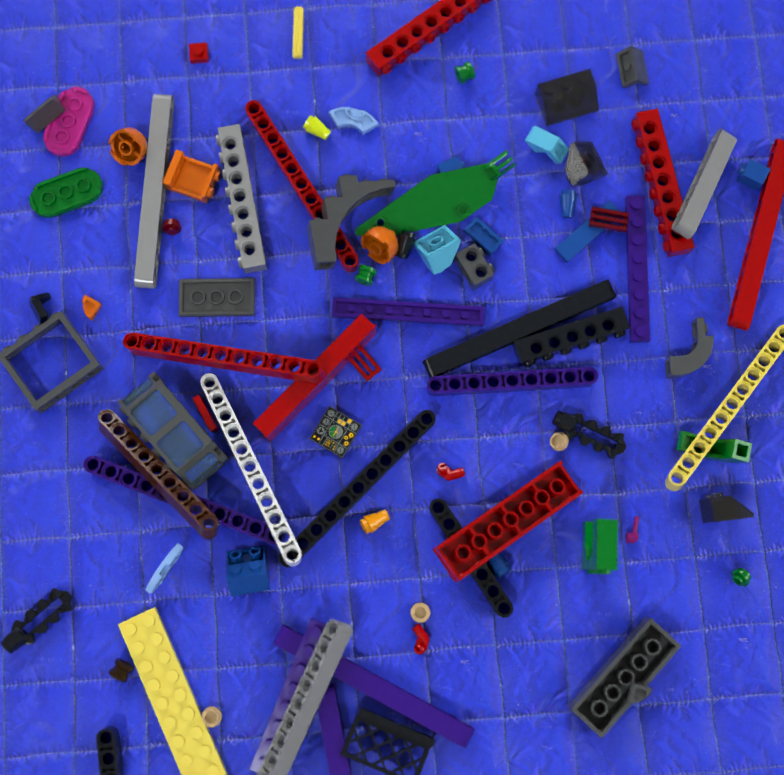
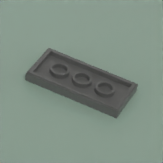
M255 278L179 279L178 316H255Z

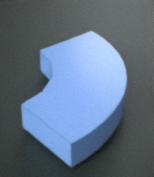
M340 107L329 111V115L338 129L352 127L364 135L379 126L378 122L363 110Z
M179 543L175 545L152 576L145 591L151 594L162 584L170 569L178 561L183 551V546Z

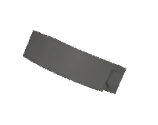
M704 317L696 318L691 322L693 346L690 353L685 356L668 357L665 360L666 379L687 376L699 369L708 360L712 352L714 336H706L708 326L704 322Z

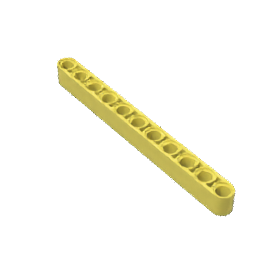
M780 325L670 471L665 480V485L669 490L679 491L780 356L784 350V338L779 334L784 335V325ZM759 362H763L765 366L760 365ZM748 376L754 377L755 380H751ZM737 390H742L745 395L740 394ZM727 404H731L734 409L728 408ZM716 418L721 419L724 424L718 423ZM705 433H710L713 438L706 437ZM694 447L700 448L702 453H697ZM683 462H688L691 468L684 467ZM671 477H677L680 483H674Z

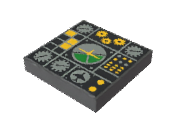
M329 406L309 439L343 459L362 425Z

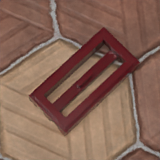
M592 207L588 226L625 233L627 231L629 213ZM594 219H597V220H602V221H605V222L619 223V224H622V226H617V225H612V224H606V223H601V222H595V221H593V220H594Z

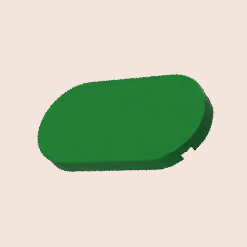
M85 167L78 168L38 183L33 188L32 194L30 193L29 202L32 209L38 215L45 218H53L98 200L103 192V182L94 170Z

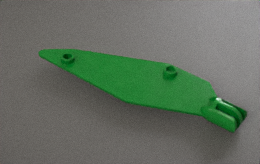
M505 150L488 163L430 175L355 229V234L363 236L371 228L379 226L377 224L379 219L384 220L381 226L391 229L396 235L401 234L402 230L413 232L462 222L492 200L498 178L515 167L516 164L513 162L499 172L501 168L513 160L509 156L495 165L496 162L508 154V151Z

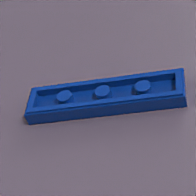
M610 201L601 207L603 209L619 211ZM588 219L554 250L568 263L605 229L588 226ZM594 219V220H593V221H595V222H601V223H606V224H612V223H613V222H605V221L597 220V219Z

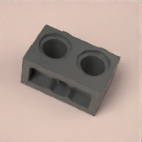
M475 243L456 253L454 258L473 290L491 281L495 272L491 263H487L484 259L485 254L482 248L477 247ZM473 255L476 260L469 261L466 256ZM476 271H483L485 273V276H477Z

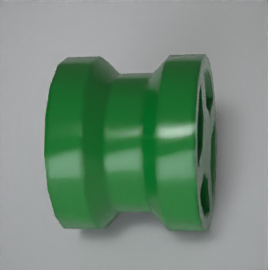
M469 61L465 62L461 67H454L455 75L460 84H464L468 79L472 80L475 78L474 69Z
M359 265V273L355 276L354 280L363 285L372 286L373 276H376L377 271L370 266Z

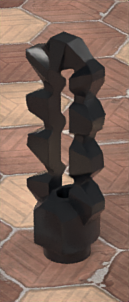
M558 410L553 418L552 424L563 430L569 440L578 435L582 446H587L591 443L593 450L597 453L604 449L610 459H614L616 455L625 451L624 434H611L610 427L607 426L598 428L595 420L584 422L583 414L581 413L571 415ZM579 424L617 443L614 448H611L574 429Z
M53 588L48 600L40 599L36 610L29 609L26 611L24 622L20 620L13 622L11 632L1 641L4 649L12 654L23 645L34 644L36 642L34 633H46L49 630L47 623H57L60 621L59 613L73 610L71 606L72 595L68 591H59ZM60 598L63 604L29 634L23 629L48 608L51 603Z

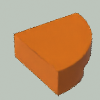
M84 295L82 300L84 313L93 321L102 304Z

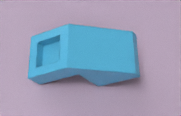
M533 126L525 139V142L535 153L545 152L555 164H561L569 151V148L559 137L537 126Z

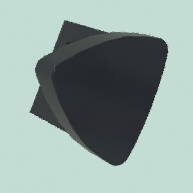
M49 293L38 294L29 299L30 307L39 324L46 322L48 318L42 304L52 298Z

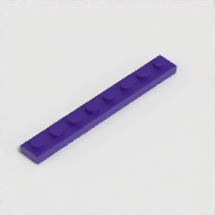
M626 196L625 212L629 213L626 231L629 341L649 342L650 322L645 196Z
M333 297L332 318L356 319L362 313L368 320L480 327H483L484 306Z
M314 618L310 619L250 770L258 773L326 623Z

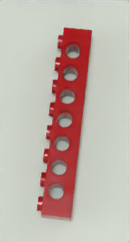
M440 0L366 52V62L378 77L388 74L395 65L405 62L412 53H418L422 46L432 43L439 34L446 33L452 25L460 23L469 13L473 14L483 3L487 4L491 0ZM404 44L406 47H399V45ZM387 54L391 55V57H389V58L384 57V56L387 55Z
M658 108L637 112L631 121V127L636 133V146L640 148V162L645 167L644 176L645 181L649 183L650 199L654 202V215L658 217V231L664 240L662 244L663 250L667 252L668 257L688 254L695 248L692 237L687 240L672 230L671 227L674 221H670L667 218V215H671L675 220L683 201ZM644 130H649L651 134H647ZM649 146L654 147L656 151L650 150ZM653 163L658 164L660 168L654 167ZM658 180L662 181L665 186H661ZM662 198H667L669 203H665ZM671 232L676 233L678 235V239L674 238L671 235Z

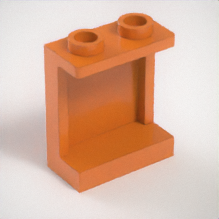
M176 149L162 183L169 191L208 203L209 198L211 199L214 195L215 183L219 182L221 178V170L216 163L210 165L189 158L182 151Z

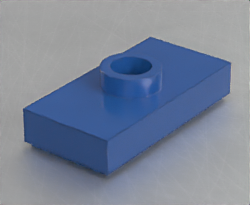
M477 216L463 231L490 256L504 243V240Z

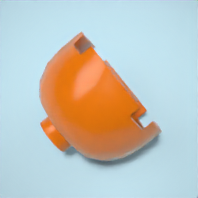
M130 127L122 128L110 136L109 144H111L112 149L110 153L121 165L135 166L145 158L148 144L144 135L137 129Z
M376 226L368 230L361 237L363 249L367 248L370 252L367 255L379 264L389 263L397 254L399 244L396 234L391 229Z

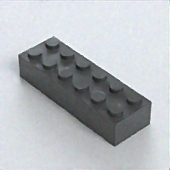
M645 617L567 707L600 738H603L632 704L626 702L631 682L648 686L680 649L681 645L652 618Z

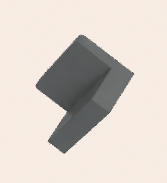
M629 46L616 53L623 88L627 89L637 83L645 86L649 84L642 50Z
M53 95L24 119V122L39 133L66 109L59 98Z

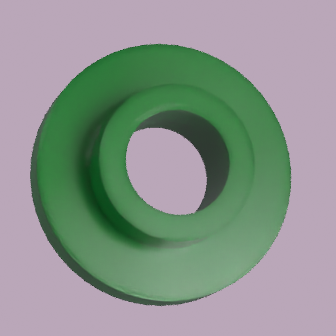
M739 567L731 572L734 583L739 586H748L751 576L745 569Z

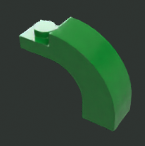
M680 431L676 450L685 452L697 437V434ZM717 439L704 459L730 463H749L752 443L739 439ZM694 447L697 453H702L700 448Z

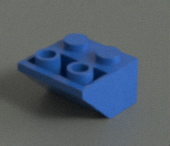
M265 545L226 552V581L231 596L270 590V574Z

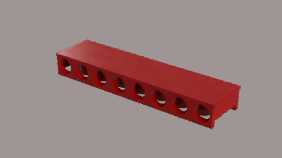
M361 313L316 359L326 372L325 379L317 384L295 380L256 419L253 424L264 434L269 442L377 334L376 325L372 324ZM319 369L313 370L311 375L316 374Z
M561 460L432 549L455 583L584 493L582 490H579L562 466Z

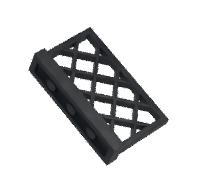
M358 706L355 713L356 716L340 755L387 775H399L395 773L399 770L401 775H404L402 769L411 765L414 766L415 775H420L435 739ZM358 721L366 723L369 732L358 736L356 732ZM382 730L385 732L388 740L377 744L373 733ZM371 735L374 746L363 750L359 739ZM398 738L403 739L406 748L395 752L391 741ZM358 741L361 752L354 755L346 752L350 743ZM389 743L393 754L382 758L378 747ZM417 746L424 748L422 757L414 760L410 749ZM376 748L380 759L371 763L367 761L365 753ZM408 751L411 762L401 766L397 755ZM395 757L398 768L391 771L386 769L384 761Z

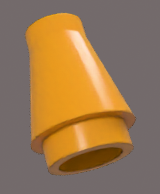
M384 509L380 512L363 516L360 524L366 534H372L386 521L390 520V517Z

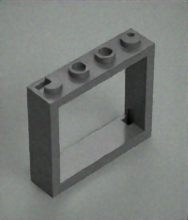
M62 311L50 315L46 322L36 325L33 331L20 336L16 343L6 346L0 353L1 363L35 411L43 413L105 369L70 319ZM63 323L90 363L37 400L9 360Z

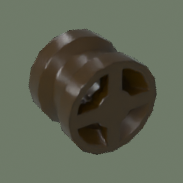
M117 658L114 668L110 669L108 673L113 678L126 682L128 674L133 671L134 666L123 659Z

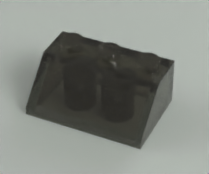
M590 69L537 85L535 96L546 127L599 110L596 84Z

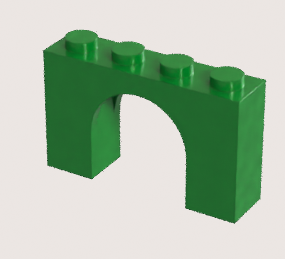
M594 519L593 522H582L581 569L587 570V574H611V570H617L618 520Z

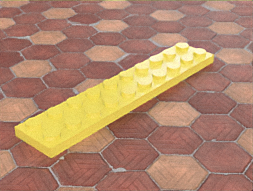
M153 607L118 624L181 775H228L210 731L203 722L201 710L157 608Z

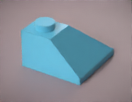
M444 225L416 240L414 246L427 268L435 275L451 266L461 240Z

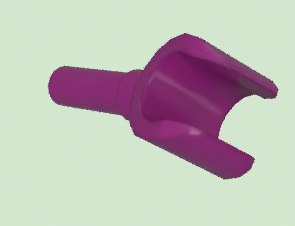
M638 516L634 518L632 532H626V543H635L639 539L637 528L640 517Z

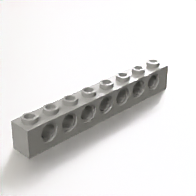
M240 124L219 127V135H216V141L222 152H219L220 162L224 163L225 169H222L224 181L227 180L228 186L225 187L226 196L231 199V204H228L230 216H234V222H231L233 233H237L238 238L235 239V246L237 251L240 250L241 257H238L239 267L243 268L245 274L268 270ZM229 145H235L233 149H227ZM232 162H238L237 166H230ZM236 179L242 180L239 184L233 183ZM240 196L245 197L241 202L236 201ZM244 213L248 214L246 219L239 218ZM246 231L252 232L248 237H244L243 233ZM248 249H255V252L253 254H246V251Z

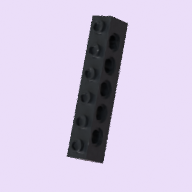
M619 307L513 342L512 347L519 366L525 365V367L536 364L537 360L543 359V361L553 359V355L559 353L561 356L572 352L571 349L577 347L579 350L589 347L590 343L593 342L600 344L608 341L607 338L612 336L614 338L626 335L625 332L630 326L623 308ZM603 323L609 324L611 330H605L603 328ZM585 329L592 330L593 336H587ZM567 335H573L575 342L568 341ZM550 340L556 341L557 344H558V347H557V348H552V347L549 345V341H550ZM531 346H537L540 349V353H533Z

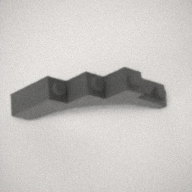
M344 174L338 177L335 185L337 197L328 196L324 198L321 205L323 219L314 218L309 220L306 228L314 270L333 269L336 263V236L343 220L364 202L377 197L392 195L396 187L394 180L380 179L378 181L362 180L358 182L357 175Z

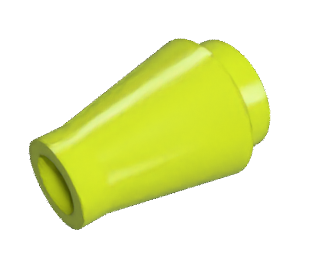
M310 115L303 125L306 132L324 140L331 133L316 116Z

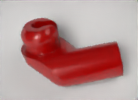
M445 463L437 465L438 475L447 481L465 476L463 467L452 470Z
M419 623L412 630L417 636L414 651L416 654L421 655L427 651L430 638Z

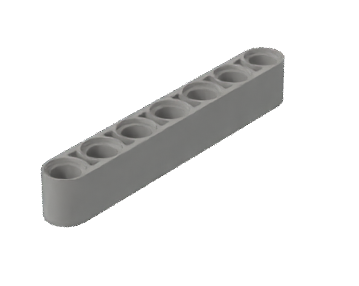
M723 129L718 130L714 135L671 227L672 230L687 240L696 232L737 142V138Z

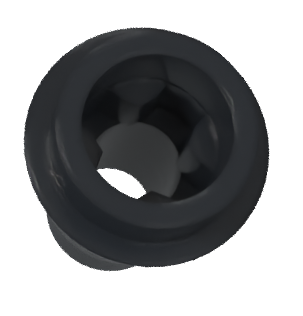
M405 230L398 234L399 247L396 257L407 259L416 241V234Z

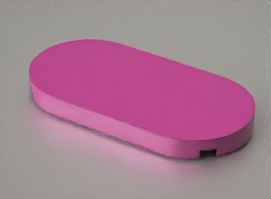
M71 87L59 95L58 98L66 110L48 124L44 131V143L48 150L56 156H69L78 150L94 112L95 103L92 96L81 87Z

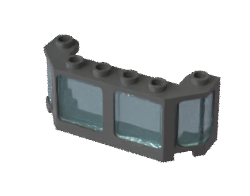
M153 371L148 376V379L124 399L118 401L121 406L119 409L126 417H129L127 419L128 423L134 429L137 427L141 431L139 436L146 443L150 442L154 448L151 450L158 458L163 457L166 461L165 467L175 472L188 488L196 490L226 465L230 459L169 390L159 375Z

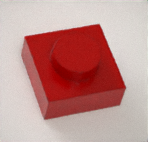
M207 42L189 44L191 64L209 63Z

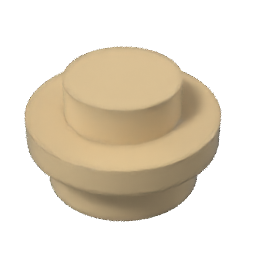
M557 432L551 436L550 445L554 450L563 451L567 448L569 439L565 433Z
M419 602L412 606L410 613L414 621L422 623L428 620L430 609L425 603Z
M211 706L203 711L202 719L205 726L212 728L221 722L222 713L217 707Z

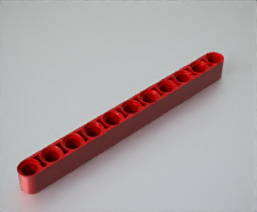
M256 100L249 101L245 106V110L250 123L311 219L317 218V215L322 213L321 205L323 201L262 105ZM253 110H259V111H258L257 113H255V114H252V113H251V111H253ZM263 124L268 125V126H267L266 128H264V129H263V128H260V126L263 125ZM277 139L276 143H269L270 140ZM287 154L285 158H279V155ZM290 169L297 170L295 173H288ZM304 183L306 187L300 189L298 185ZM311 198L316 199V202L313 204L307 203ZM339 227L335 244L336 258L346 272L353 273L359 267V258ZM338 244H344L345 248L342 250L336 249V246ZM348 259L355 260L353 265H347L345 262Z
M778 138L774 141L770 152L767 168L771 170L761 188L727 321V326L747 331L752 322L784 195V140Z
M128 333L123 338V345L132 354L137 356L315 384L321 383L326 377V372L321 364L311 359L140 333ZM241 358H244L241 363H238ZM259 361H262L259 366H256ZM281 363L279 368L274 369L277 364ZM300 366L299 370L293 372L295 367ZM319 369L316 374L311 375L313 370Z

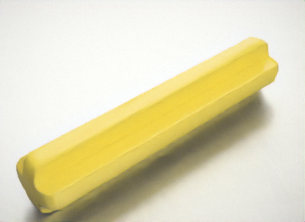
M297 6L294 8L292 55L294 59H301L303 56L304 9Z

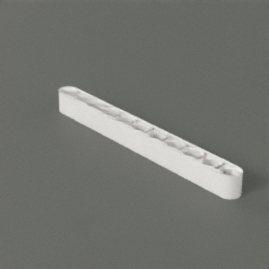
M207 373L202 376L200 383L208 403L285 563L289 566H297L302 559V553L217 377L212 373ZM208 382L215 383L212 387L205 386ZM216 398L223 399L219 404L213 403ZM225 414L231 416L229 420H221V417ZM232 431L239 432L238 436L234 438L230 437L229 434ZM246 448L247 452L240 455L237 453L238 449ZM252 464L256 468L252 472H248L245 470L246 466ZM258 481L264 483L261 489H255L253 485ZM270 499L272 504L265 507L262 505V501ZM278 516L281 518V521L275 525L270 522V519ZM281 534H287L290 537L287 542H281L278 538ZM291 551L297 552V559L289 560L287 558L288 553Z

